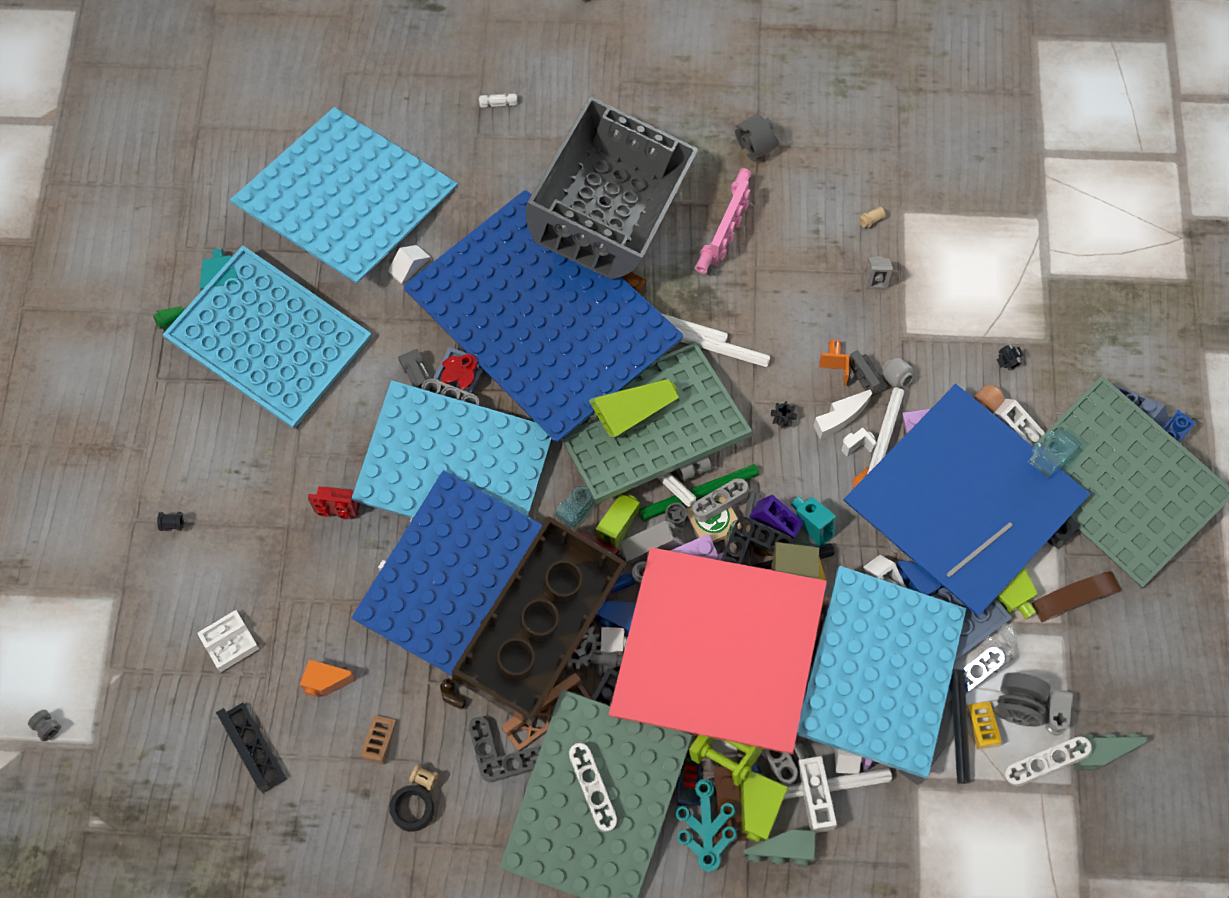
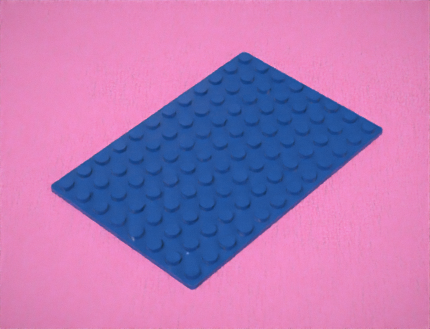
M524 190L404 285V289L467 354L475 356L478 365L555 442H560L595 413L588 400L621 391L683 339V334L622 277L609 279L535 243L526 222V206L532 194Z

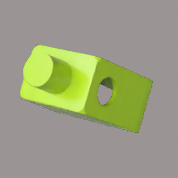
M1024 567L996 599L1009 614L1019 610L1026 620L1036 613L1030 602L1037 596V591Z

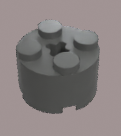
M755 114L735 126L737 128L735 136L741 149L746 148L749 152L746 154L747 157L753 161L780 145L779 140L773 134V124L769 118L764 119L761 115Z

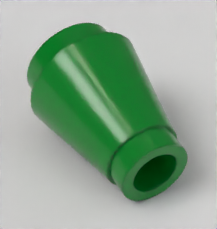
M182 306L157 310V313L153 314L156 325L159 329L169 328L184 309Z

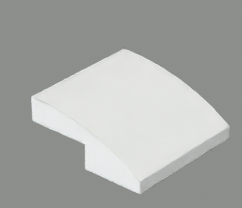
M237 610L197 633L220 673L259 650Z

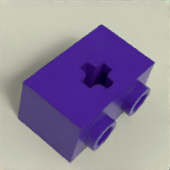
M773 494L758 500L749 515L752 520L782 532L792 539L796 537L804 523L803 520Z

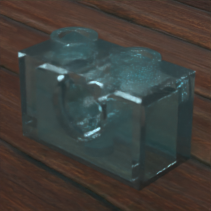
M1063 427L1056 432L1052 430L1044 438L1045 442L1043 444L1039 442L1031 450L1033 455L1029 462L1049 478L1075 454L1082 443Z

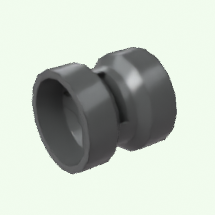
M680 503L670 504L666 509L665 520L683 528L687 521L685 506Z
M45 709L35 713L28 721V726L33 731L38 732V737L43 742L53 738L61 728L57 721L51 719V714Z

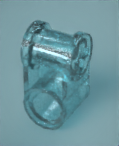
M576 487L557 506L553 513L555 517L569 528H573L592 505L591 494L587 487Z

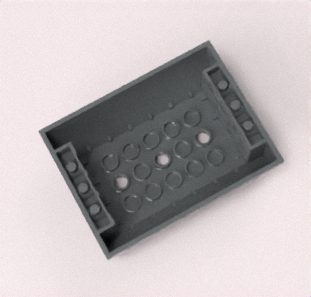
M589 96L527 202L526 222L535 243L609 279L619 278L630 273L641 262L698 148ZM615 175H619L623 179H617ZM604 201L608 206H604L600 202Z

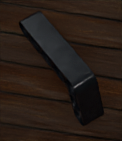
M741 517L731 523L717 560L741 564L748 544L773 555L775 542L779 540L789 544H794L790 536L750 518ZM738 523H742L745 526L746 531L744 534L739 532ZM758 532H762L765 535V542H761L758 539ZM731 543L736 544L738 547L737 554L731 552Z

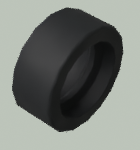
M416 785L404 786L392 796L389 811L394 823L399 828L408 832H414L425 828L432 821L434 803L429 793L422 787ZM409 795L419 796L425 803L424 815L415 822L405 821L399 815V804L403 798Z

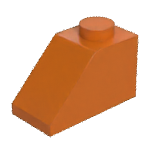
M308 660L300 686L305 691L304 693L309 696H326L353 682L355 677L351 671Z

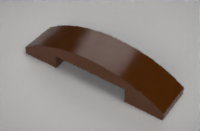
M1109 571L1067 585L1033 601L1031 604L1041 623L1073 608L1116 594L1121 589L1112 572Z

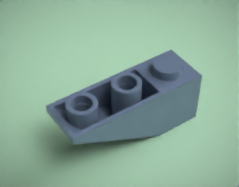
M1114 385L1162 428L1169 421L1165 404Z

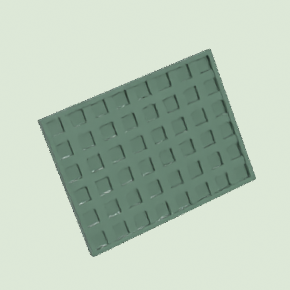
M696 342L662 356L622 389L625 390L669 379L677 387L678 399L616 437H609L596 413H593L561 440L596 504L752 436L751 428Z
M1101 376L1033 445L1035 449L1090 493L1071 517L1081 525L1078 530L1141 588L1229 501V486L1104 376Z
M561 689L499 868L580 898H638L692 735L679 730L609 716L611 706ZM582 743L587 745L592 753L617 816V824L610 831H603L596 825L569 756L570 749L575 744ZM580 747L576 748L577 753L574 754V757L580 758L582 763L577 765L578 769L580 770L586 765H592L590 760L588 762L584 760L583 755L586 754V750H581ZM586 769L582 774L583 780L587 783L593 782L596 776L592 769ZM600 791L593 792L591 801L595 805L602 804L604 801L603 793ZM608 804L603 808L595 809L596 814L602 813L601 825L606 824L607 827H610V821L613 820V817L606 815L605 810L609 809Z

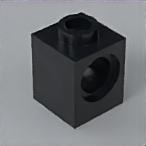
M1070 516L1059 528L1064 534L1055 532L1047 543L1059 549L1076 533L1081 525Z

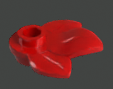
M465 354L461 357L451 356L442 362L445 370L442 373L441 382L448 384L457 381L462 390L467 389L475 379L474 372L478 364L475 356Z

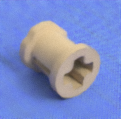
M417 764L412 771L409 783H417L426 787L427 791L431 792L436 785L439 773H432L422 768L421 764Z

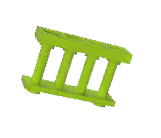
M699 735L689 749L691 760L700 764L703 758L708 757L733 771L732 776L736 786H739L742 780H747L751 773V767L764 750V748L723 740L746 753L740 764L712 749L714 742L720 739Z

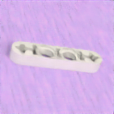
M1076 737L1010 765L1005 772L1006 779L1013 786L1025 785L1087 759L1092 753L1091 744L1084 737ZM1078 743L1088 746L1084 748L1085 753L1083 754L1080 751L1073 752L1072 754L1075 758L1072 759L1066 749L1070 746V750L1073 751L1077 749ZM1062 751L1066 754V759L1063 763L1053 761L1055 752ZM1036 760L1042 761L1045 765L1043 771L1034 772L1031 768L1032 763ZM1027 764V769L1031 776L1028 777L1027 773H1023L1018 781L1015 778H1010L1013 775V770L1023 772L1025 771L1023 766Z
M582 743L575 744L571 747L569 756L596 825L603 831H610L617 824V816L592 753L587 745ZM578 747L581 750H586V754L583 755L585 762L590 760L592 765H586L580 770L577 765L582 764L581 760L574 757ZM586 769H592L595 772V779L591 783L585 782L582 778V774ZM595 791H600L604 795V801L600 805H595L591 801V795ZM608 804L609 809L605 810L606 815L613 817V820L610 821V827H607L606 824L601 825L602 813L596 814L595 809L603 808Z

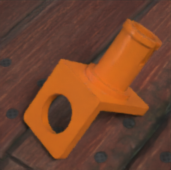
M835 339L828 342L829 352L821 353L819 367L844 369L843 386H847L849 355L841 354L842 342L837 340L836 346H834Z

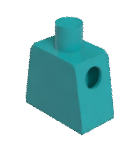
M214 249L212 251L213 258L202 261L201 291L232 258V256H225L223 249ZM235 266L228 269L214 286H223L230 278L238 280ZM232 281V282L228 283L227 285L238 284V283Z
M800 496L793 500L791 506L796 510V515L804 521L801 528L817 546L825 545L836 536V516L814 497L809 498L806 502Z

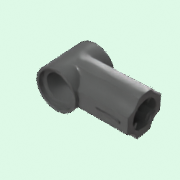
M418 349L399 356L398 359L404 373L408 374L413 387L422 389L424 381L430 378L424 368L425 365Z

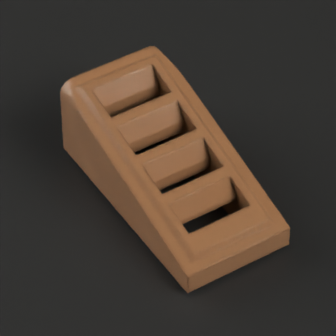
M374 715L360 755L362 760L384 765L396 720ZM377 723L386 724L389 727L388 729L377 727ZM375 731H376V732H380V733H385L386 736H385V737H381V736H376V735H374V734H375ZM372 741H381L383 744L382 746L373 744ZM370 748L380 750V753L377 754L369 751Z

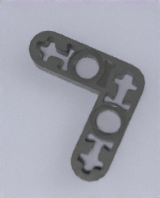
M475 717L470 721L469 731L480 774L486 782H496L533 771L535 766L533 761L526 762L527 767L523 768L521 756H524L525 760L531 759V754L536 753V756L539 755L540 748L532 747L498 757L488 721L483 717ZM477 723L486 726L482 728L484 735L482 739H480L478 731L473 730L476 728ZM482 744H489L491 746V752L488 755H481L478 749ZM510 759H516L519 762L517 770L510 771L507 769L506 764ZM502 762L504 774H501V770L494 771V776L492 777L488 773L484 774L488 770V766H492L493 769L500 768L498 763Z

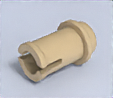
M879 206L868 213H862L858 219L863 228H869L873 223L884 219L886 215L884 209Z

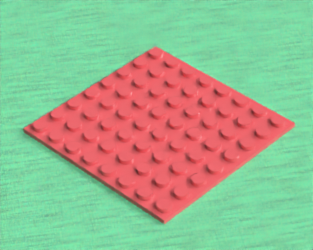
M650 547L609 716L793 754L827 581Z

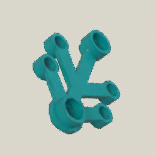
M703 779L696 785V793L701 797L702 824L691 815V811L687 807L682 806L676 810L677 819L685 821L703 838V847L693 840L692 834L686 830H681L677 834V840L680 844L687 845L698 856V865L702 870L713 872L721 864L720 854L730 842L737 839L738 833L735 828L726 827L722 832L723 837L714 847L713 837L726 821L736 814V808L730 803H725L721 807V813L712 823L710 798L715 794L716 789L713 782ZM706 784L708 786L707 792L702 793L701 787L702 785ZM728 806L732 808L730 815L725 813V809ZM685 809L687 815L685 818H681L680 812ZM729 830H732L734 833L731 839H728L726 836ZM684 833H687L688 840L686 842H683L681 839V836ZM708 855L712 857L710 864L705 862V858Z

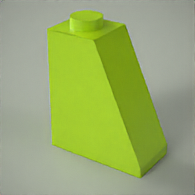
M620 494L598 524L596 538L619 548L620 542L623 541L640 510V502L632 495Z
M751 771L747 780H742L740 783L742 832L747 834V839L760 843V841H766L787 787Z

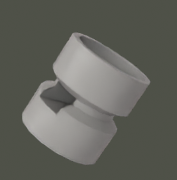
M708 456L680 467L676 471L681 480L685 481L695 477L696 472L702 474L711 470V463Z

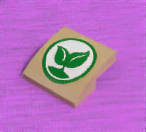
M720 496L715 499V502L722 504L727 499ZM692 506L686 507L687 519L694 528L697 538L709 534L713 544L725 539L731 523L738 519L732 507L708 521L700 522L694 518ZM738 523L739 532L742 531V526L740 523Z

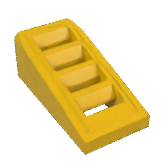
M990 701L968 704L967 708L970 712L969 717L977 750L999 747L1002 741ZM986 709V713L975 714L974 710ZM987 717H988V721H985V722H978V721H977V719L987 718ZM990 726V730L980 731L979 727ZM982 735H992V738H982Z

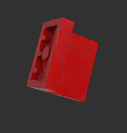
M318 486L317 495L308 494V500L314 512L322 517L336 515L341 519L357 518L360 503L354 502L351 499L354 490Z

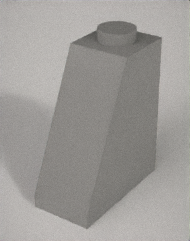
M665 520L621 541L620 543L623 548L621 549V554L625 561L635 565L641 561L647 562L650 547L670 551L686 544L687 541L682 528Z

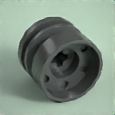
M1005 673L1000 687V691L1004 695L999 696L997 699L998 704L995 708V714L1001 719L1017 725L1028 727L1041 726L1044 720L1042 715L1046 711L1045 707L1041 704L1048 702L1051 690L1050 684L1028 674Z

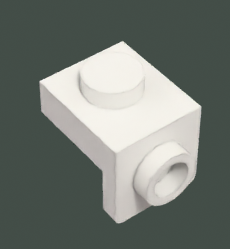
M862 427L855 434L850 433L843 439L844 443L841 451L848 456L863 444L869 452H873L877 442L874 435Z

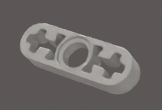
M734 479L696 501L692 506L694 518L700 522L708 521L744 500L748 496L747 482L743 479ZM722 496L727 500L722 504H718L715 502V499Z

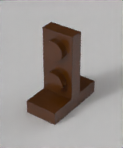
M727 757L732 761L736 762L733 757ZM710 760L711 769L714 774L718 813H721L722 805L730 803L736 808V814L732 818L742 817L739 786L734 785L733 771L714 760ZM730 806L726 807L725 809L726 815H730L732 813V808Z

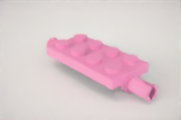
M745 168L739 170L735 182L731 184L733 198L712 243L704 245L700 251L701 256L695 266V270L699 273L706 274L710 264L717 266L720 260H724L727 249H725L727 243H732L735 234L733 232L734 228L739 227L742 220L740 215L742 211L746 212L748 208V198L751 192L748 189V180L752 173Z

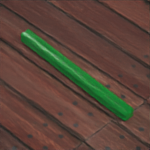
M752 464L689 489V491L698 500L734 479L746 481L759 475V470L756 464ZM674 495L641 508L639 513L642 520L646 521L666 513L667 507L672 503L685 504Z

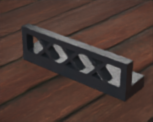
M244 702L229 711L222 708L216 712L257 788L262 793L287 779ZM243 710L246 715L243 725L235 724L231 716ZM246 730L255 731L254 744L243 740ZM256 748L266 751L267 755L264 763L255 761ZM267 767L276 769L279 777L269 783L264 777Z

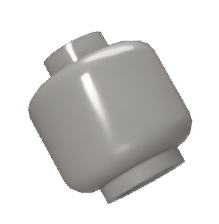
M900 358L888 360L883 365L882 377L894 388H906L914 379L913 368Z

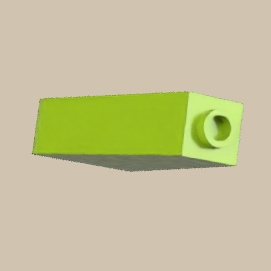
M666 379L594 397L588 401L609 437H616L679 397L675 384Z

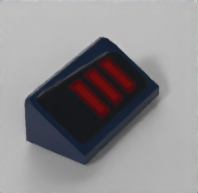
M685 757L678 777L677 805L700 806V796L696 793V785L701 780V762L698 764L691 760V758Z

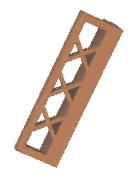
M576 673L551 690L535 717L547 718L546 726L542 729L532 728L533 722L529 727H525L527 724L516 717L501 725L503 732L517 751H521L547 732L549 720L552 718L551 708L557 703L561 689L572 693L578 688L585 698L591 699ZM518 730L528 731L527 739L518 744L513 734Z

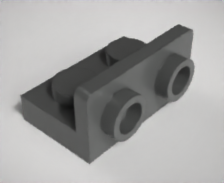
M858 350L850 354L849 367L865 391L871 389V396L887 388V384L867 354L861 355Z

